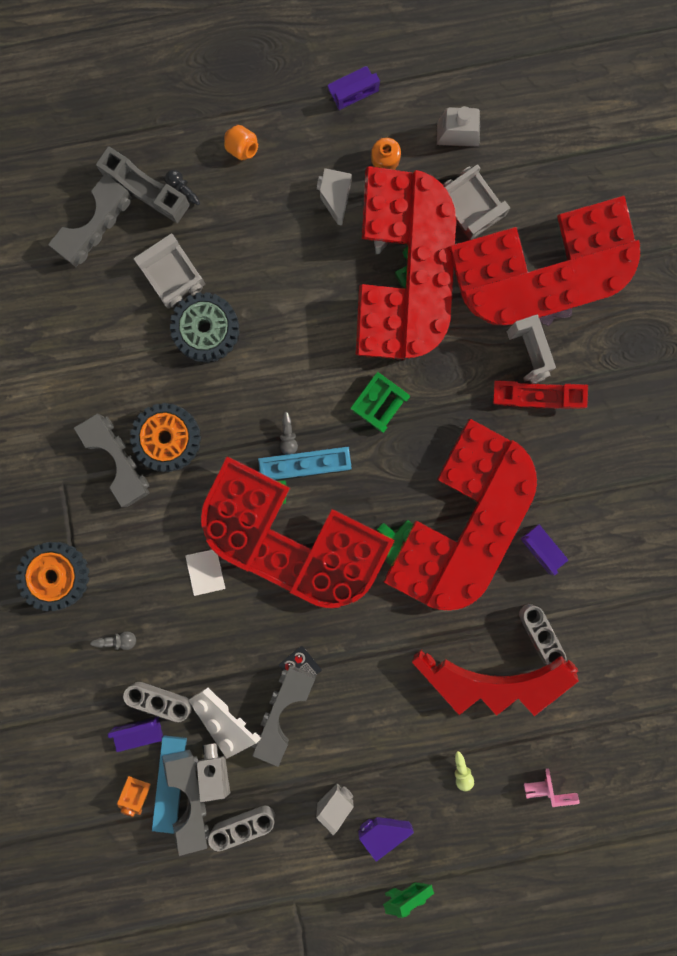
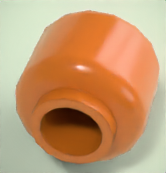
M236 125L225 133L224 146L228 153L239 160L252 158L258 150L257 137L252 131L242 125Z
M381 138L373 145L371 162L374 167L395 170L400 162L401 148L394 139Z

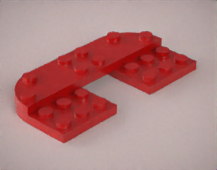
M371 166L366 168L362 239L407 244L408 262L406 289L366 284L359 286L356 355L394 359H409L422 356L440 344L449 328L454 268L449 246L455 245L456 212L452 198L446 188L436 178L425 172L415 170L412 173Z
M625 195L557 215L568 261L531 272L527 271L517 227L449 246L460 292L469 310L475 316L487 321V323L503 326L513 325L516 321L537 314L540 318L604 299L621 291L633 278L640 259L639 240L635 241Z
M468 419L437 478L443 484L478 502L458 542L415 520L411 531L383 581L427 606L439 610L461 609L472 604L482 596L498 569L536 492V470L532 459L525 449L517 442L508 440L472 419Z
M227 456L202 508L201 525L207 539L206 541L211 549L222 559L246 571H251L316 606L339 608L340 606L354 603L363 597L374 583L395 540L331 509L312 549L270 529L290 487Z

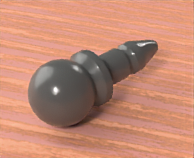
M284 412L282 419L283 434L280 435L282 440L280 442V450L283 454L290 455L297 451L298 444L295 440L296 434L292 433L290 416L288 412Z
M126 631L120 635L115 633L114 638H98L91 641L90 645L99 648L115 646V650L119 648L130 650L136 644V637L133 633Z

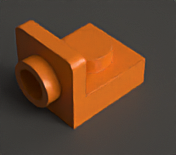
M128 776L117 803L118 807L121 808L120 812L134 817V814L140 815L151 785Z

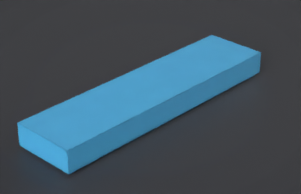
M349 447L258 459L260 473L274 480L352 470Z
M165 735L162 738L152 831L174 834L172 824L178 821L181 790L168 786L165 779L162 756L185 751L187 738Z

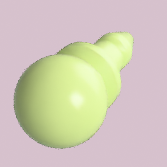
M457 751L455 756L457 766L455 771L456 785L462 791H469L474 786V778L471 775V770L466 767L464 757Z

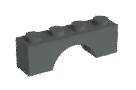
M109 146L96 164L103 176L106 173L129 193L177 224L190 206L185 195L168 184H161L150 178L128 158Z
M106 173L91 191L96 201V211L91 221L85 226L76 229L62 227L48 244L74 267L82 264L87 259L91 248L100 243L103 233L107 228L110 229L115 224L116 217L130 205L132 197L129 192Z
M97 413L74 427V430L85 448L105 449L113 456L116 462L117 473L110 489L120 506L128 507L150 494L147 489L149 483L143 475L139 476L135 469L138 466L131 455L127 456L124 448L126 446L119 436L116 437L112 431L114 426L110 419Z
M290 665L288 670L283 669L278 681L282 683L280 691H274L269 703L273 705L270 714L265 712L260 724L264 727L262 734L259 735L261 739L251 746L255 749L254 757L279 767L289 741L280 728L279 716L289 704L307 700L316 675Z
M190 750L164 755L162 760L168 786L182 790L188 797L185 813L177 822L172 824L177 852L181 856L207 849L206 840L209 839L210 834L208 825L203 823V817L206 816V808L204 802H200L199 782L196 778L198 758L197 756L193 757Z

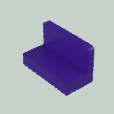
M365 66L328 84V90L338 109L341 110L378 92L380 80L376 73L371 74L369 68Z
M537 524L520 538L550 575L555 576L558 573L557 569L568 561L567 557L540 524Z
M158 716L114 727L107 733L108 738H114L117 752L159 742L163 738Z

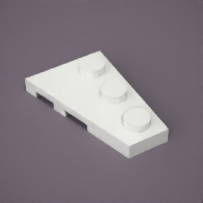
M209 688L188 700L226 759L256 744L261 739L256 733L252 735L244 727L246 723L241 718H234L228 712V706Z

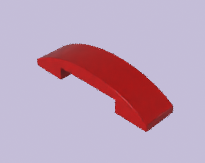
M494 381L493 404L552 409L587 408L588 385H547Z

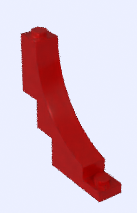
M422 650L414 655L412 661L459 715L481 698L496 716L517 699L524 704L533 716H536L579 682L578 669L570 660L566 662L562 656L540 669L514 676L478 674L461 668L446 659L436 667L433 657L428 653L425 654Z

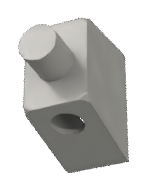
M466 106L446 108L437 122V145L479 147L480 110Z
M216 743L202 745L204 759L197 761L200 802L224 799L230 794L225 756L218 757ZM210 765L214 766L215 773L210 771Z

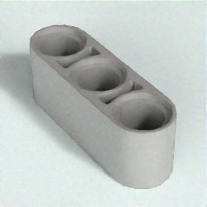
M532 604L524 605L520 609L519 617L543 663L546 665L551 663L549 662V655L554 651L558 653V658L562 656L566 661V654L542 609ZM530 610H535L537 613L535 620L528 621L527 613ZM545 630L547 638L545 641L539 642L538 634Z
M143 682L133 683L125 690L123 695L124 702L128 706L174 722L184 721L192 711V705L187 697ZM132 689L140 691L141 699L133 698ZM157 696L163 700L162 707L154 704V697ZM175 705H183L186 710L185 714L177 713Z
M261 806L215 824L209 835V846L214 851H223L269 833L273 829L275 821L274 810L269 806ZM260 816H267L270 822L263 824L258 818ZM243 824L248 830L240 832L236 826ZM222 833L226 839L218 840L215 834Z

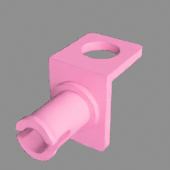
M546 769L547 778L545 781L524 783L527 799L548 796V798H551L552 807L579 804L577 793L554 795L549 769Z

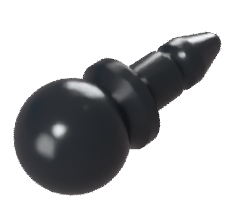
M177 170L168 171L165 175L166 184L181 192L190 202L200 205L196 194L192 193V190L186 186L188 182L183 180L182 174Z

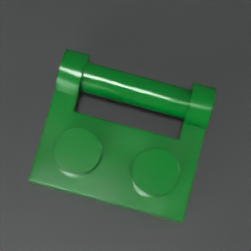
M377 372L350 409L377 430L384 433L387 429L386 425L403 402L408 401L410 395ZM393 392L396 398L379 420L373 417L389 394Z

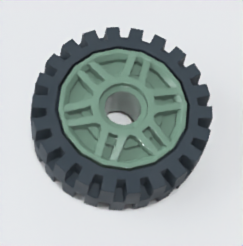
M201 292L196 293L195 296L189 295L185 301L179 302V307H175V313L171 315L170 319L171 336L178 349L190 359L198 362H215L219 358L227 356V353L233 350L234 344L236 345L237 337L239 336L238 318L231 305L225 299L220 298V296L207 292L205 294H201ZM204 323H209V331L205 333L200 332V326Z

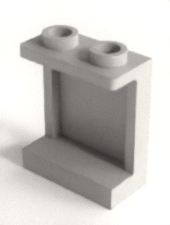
M478 164L473 168L470 166L465 168L459 174V178L454 181L450 179L443 184L452 198L456 212V223L469 240L474 239L505 217L510 210L506 201L501 203L479 173L480 167Z
M172 233L134 258L168 309L170 307H178L180 301L190 294L196 295V293L203 289L202 286L205 285L204 280Z
M538 314L516 321L507 331L509 340L523 336L534 368L533 371L523 378L524 382L531 380L532 384L543 381L546 377L551 376L550 372L556 366Z

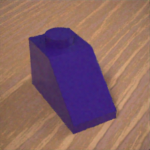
M376 817L373 820L368 819L360 826L358 831L360 841L376 862L414 833L409 821Z

